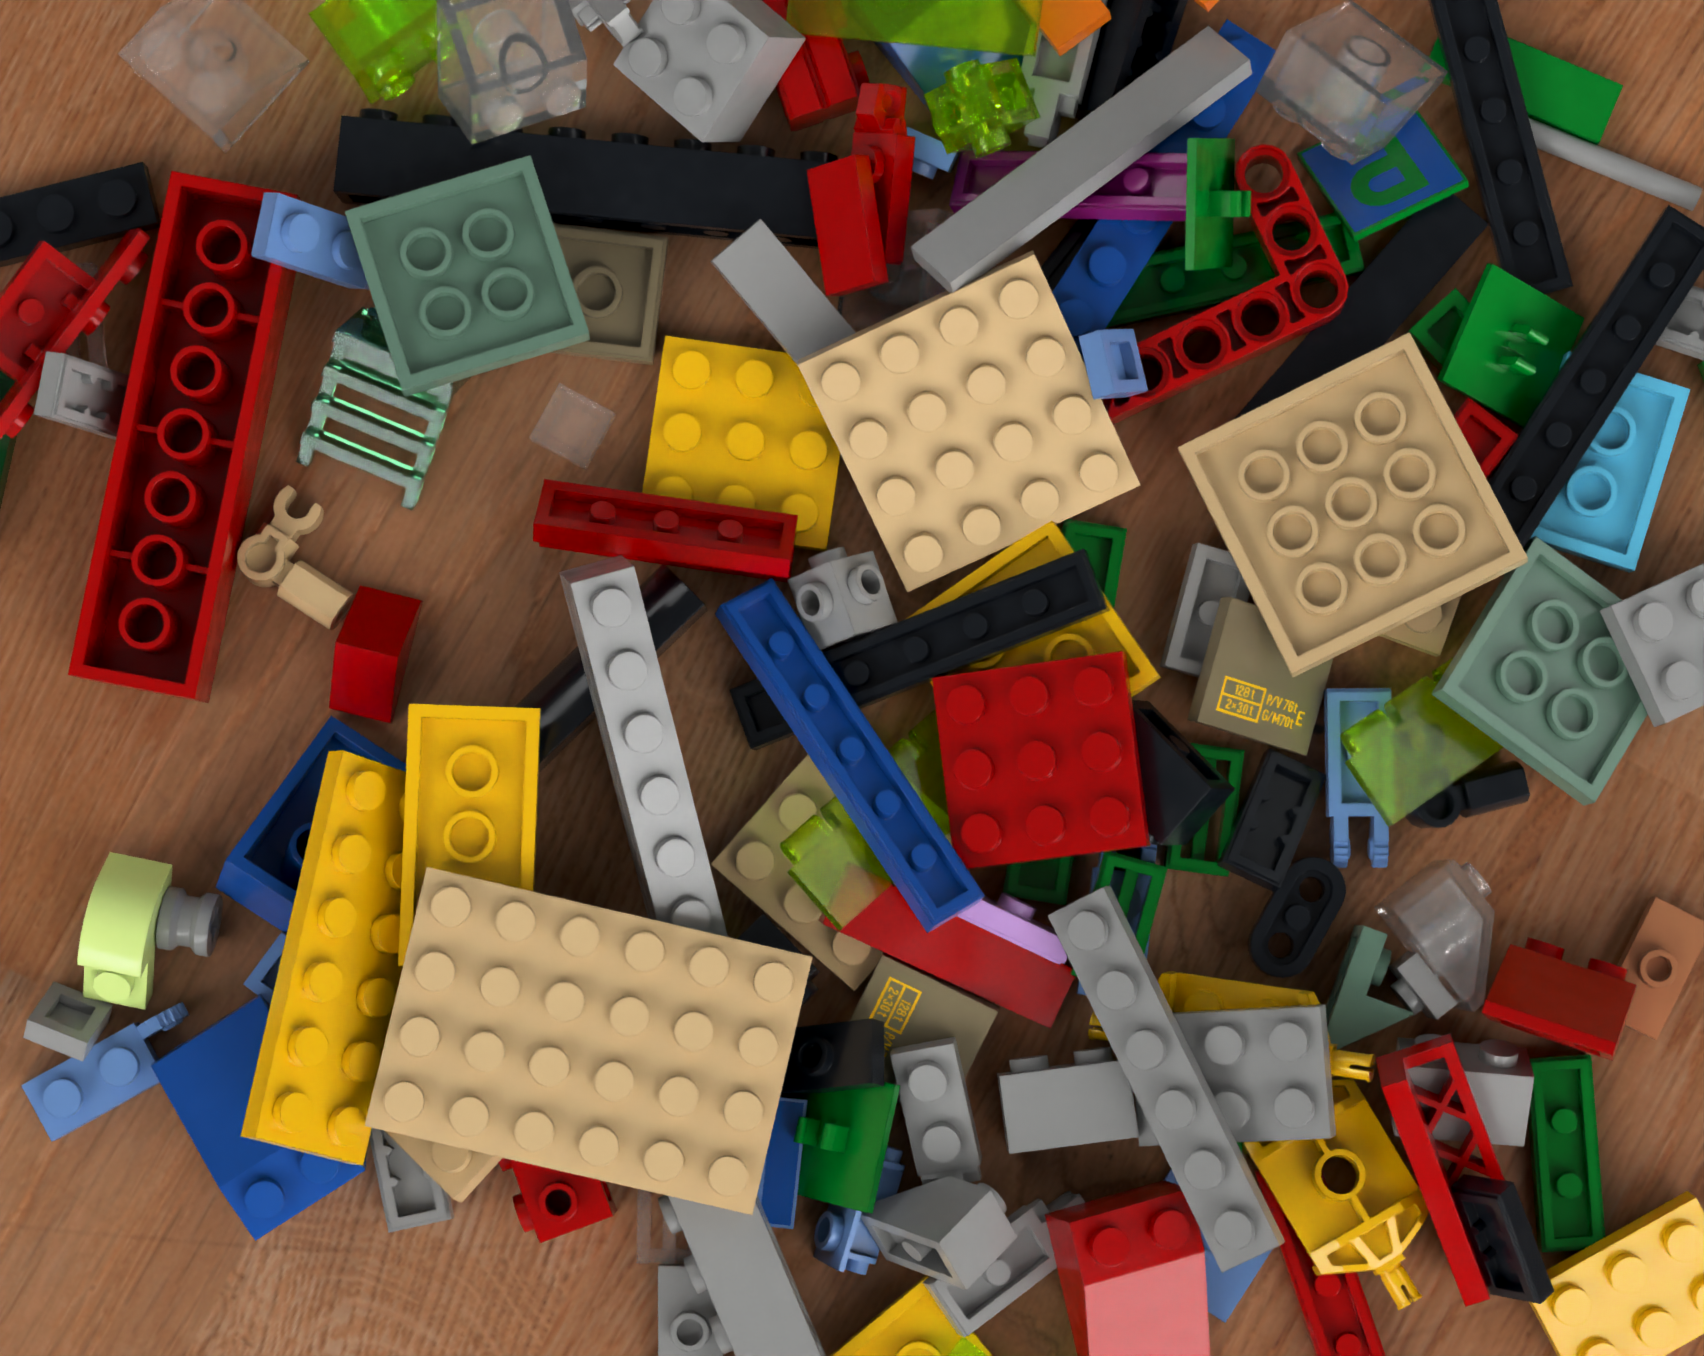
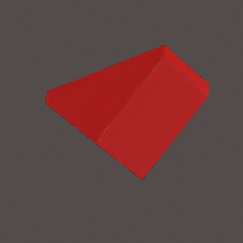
M360 585L335 642L329 701L330 709L392 724L423 604L422 600Z

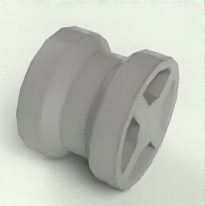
M169 886L165 891L159 910L156 929L157 948L173 950L178 946L190 947L195 955L210 957L214 951L220 930L223 909L222 895L205 893L201 897L189 896L184 888Z

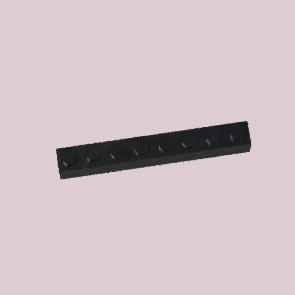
M366 108L360 110L359 117L341 116L333 191L342 203L366 205L531 155L552 222L556 224L734 241L757 220L762 219L783 246L819 249L807 170L838 160V156L828 152L803 151L800 153V159L775 157L774 149L759 145H740L737 147V153L712 151L711 143L701 142L696 139H677L674 141V147L649 145L648 137L633 133H613L611 141L586 139L585 131L570 127H550L548 135L523 133L522 125L508 121H487L485 129L460 127L461 121L457 118L435 114L424 115L422 123L397 121L398 115L394 112Z

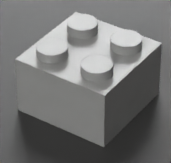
M653 0L638 23L644 32L623 47L613 65L701 142H740L806 38L762 0Z

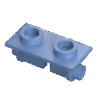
M887 1145L876 1201L897 1194L906 1166L900 1163L903 1151ZM829 1203L827 1211L820 1216L815 1228L814 1241L816 1249L814 1258L840 1272L848 1270L866 1275L869 1264L876 1265L880 1249L862 1221L861 1211Z

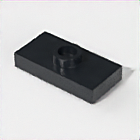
M1271 748L1266 750L1259 762L1217 866L1272 892L1279 890L1323 786L1326 774Z
M871 1018L796 1027L780 1097L884 1086L883 1021Z
M1463 1174L1450 1188L1490 1294L1541 1304L1554 1292L1514 1182Z

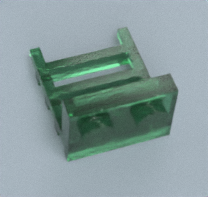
M362 307L335 331L332 340L334 346L329 361L324 365L321 374L323 380L318 395L313 399L310 408L312 414L307 429L302 433L299 442L301 448L296 462L308 467L312 463L315 451L321 452L406 488L401 506L413 510L417 505L453 396L471 377L404 397L375 307L369 309ZM337 383L428 420L429 423L425 434L334 397ZM326 417L417 454L414 467L405 465L322 430Z

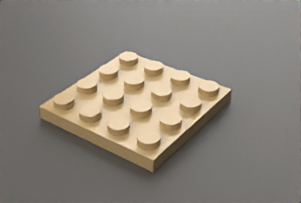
M1033 250L989 270L954 293L946 290L798 360V367L907 592L1008 547L1050 521H1053L1056 525L1141 486L1102 399L1093 400L1084 360Z
M1410 332L1178 447L1179 453L1292 677L1318 666L1528 562V557Z

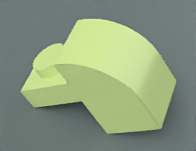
M113 852L109 853L94 884L80 936L77 965L84 966L83 997L146 1010L153 994L157 921L165 891L172 884V864Z

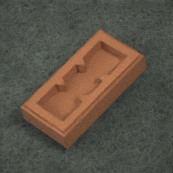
M1658 897L1650 898L1617 966L1628 970L1625 981L1637 985L1624 1026L1652 1040L1658 1039L1704 946V921Z

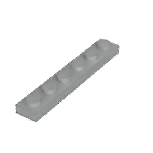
M1111 886L1102 887L1047 915L1221 1272L1223 1273L1283 1244L1285 1240Z

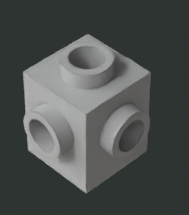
M844 547L834 548L810 557L808 561L811 569L788 579L801 621L820 650L848 643L898 623L873 551L847 556Z

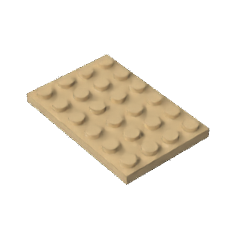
M427 867L365 1126L753 1215L813 957Z

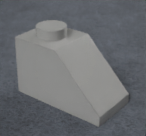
M950 1175L875 1202L873 1214L865 1212L861 1214L862 1221L886 1260L967 1290L1018 1237L1004 1214L1007 1211L1004 1200L992 1187L985 1183H978L976 1185Z

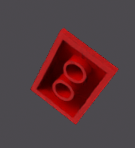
M1529 937L1524 948L1510 944L1486 998L1482 1014L1490 1021L1613 1061L1637 988L1636 984L1625 981L1628 970L1594 958H1590L1586 969L1562 961L1565 949Z
M1162 1180L1045 1214L1077 1356H1210L1205 1250L1199 1225L1178 1184Z

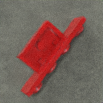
M142 229L129 230L94 277H91L44 240L39 241L0 293V371L13 379L15 383L0 402V439L4 434L11 439L14 438L32 416L35 408L28 404V402L39 388L46 351L70 355L66 351L79 333L82 332L89 336L108 314L111 306L104 300L117 282L120 281L127 285L142 269L149 256L142 249L151 237Z

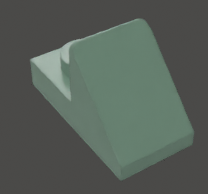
M1354 925L1326 1004L1328 1033L1331 1043L1337 1044V1050L1414 1015L1411 1011L1367 996L1370 984L1379 987L1390 963L1392 951L1383 948L1388 934L1364 925Z

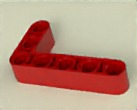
M1261 144L1245 151L1236 164L1234 180L1235 190L1251 191V217L1247 218L1275 274V278L1138 342L1137 346L1141 360H1151L1156 363L1162 370V379L1158 386L1147 392L1127 398L1105 399L1104 406L1113 425L1331 322L1342 311L1348 293L1346 275L1291 160L1284 151L1276 146ZM1263 163L1275 167L1282 179L1279 186L1267 193L1256 192L1251 189L1246 182L1245 175L1254 165ZM1288 220L1301 223L1309 235L1307 243L1300 249L1293 251L1285 250L1278 246L1272 235L1273 230L1278 224ZM1311 278H1325L1334 286L1336 299L1327 307L1313 308L1301 298L1300 288L1302 284ZM1266 305L1275 312L1279 323L1273 332L1264 336H1256L1244 328L1241 317L1251 306ZM1199 332L1209 333L1219 342L1220 352L1209 363H1195L1188 359L1183 350L1187 338Z

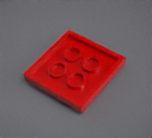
M1119 651L932 678L952 847L967 869L1150 846L1125 652Z

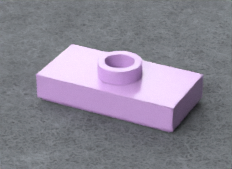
M1002 892L998 901L984 896L978 904L957 916L1058 965L1061 963L1065 964L1068 958L1054 928L1033 919L1037 909L1007 893Z

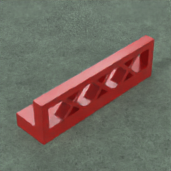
M544 479L533 523V542H539V547L607 557L622 555L628 560L767 580L772 578L774 581L788 582L792 574L798 515Z
M1450 1033L1377 1057L1376 1063L1381 1088L1465 1307L1489 1300L1490 1295L1450 1186L1457 1181L1464 1167L1492 1179L1506 1180ZM1445 1058L1450 1075L1439 1095L1413 1084L1408 1069ZM1456 1090L1462 1104L1451 1100ZM1421 1103L1431 1106L1427 1116H1425ZM1443 1112L1467 1121L1470 1124L1471 1129L1460 1149L1438 1141L1433 1137L1432 1132ZM1476 1145L1479 1148L1482 1159L1472 1155ZM1442 1158L1452 1161L1447 1171Z

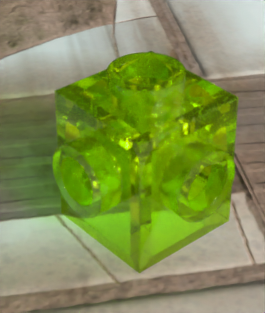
M1017 58L980 64L979 59L961 63L943 73L946 80L945 84L924 94L932 115L933 127L941 138L947 154L973 149L976 158L993 154L1012 144L1008 134L1041 118Z

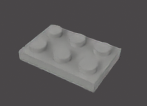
M1703 563L1600 610L1654 727L1670 722L1704 706Z
M1326 1004L1173 1012L1236 1142L1330 1139L1336 1136ZM1135 1096L1139 1146H1160Z

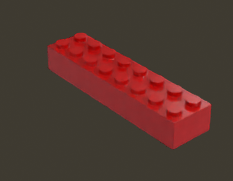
M171 171L68 671L70 676L209 703L237 567V552L243 538L296 271L252 257L251 252L264 192L280 193L301 200L297 194Z

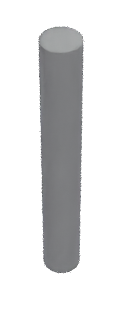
M1529 118L1537 149L1687 210H1694L1700 198L1702 187Z

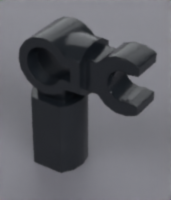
M1437 724L1421 727L1424 745L1419 753H1415L1411 749L1407 732L1391 734L1390 746L1392 755L1397 762L1405 766L1407 776L1402 778L1405 789L1402 799V811L1406 819L1416 827L1442 828L1452 824L1459 817V814L1462 817L1468 818L1522 804L1529 799L1530 792L1524 768L1517 761L1513 760L1455 775L1450 783L1447 769L1441 768L1439 763V757L1444 748V738Z

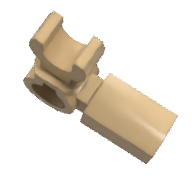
M287 485L275 497L273 504L275 517L270 524L263 522L256 534L248 537L240 545L237 552V563L241 572L252 584L259 587L278 586V597L329 630H334L350 609L355 594L303 560H299L295 564L290 562L299 548L295 542L300 535L310 534L318 528L323 520L324 510L322 506L315 503L305 517H290L288 509L295 500L297 493L294 488Z

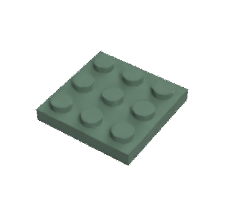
M531 155L345 211L404 397L590 340L589 330Z
M1535 536L1529 539L1523 548L1528 557V562L1505 573L1433 690L1432 695L1585 806L1596 802L1648 714L1600 613V610L1622 601V599Z

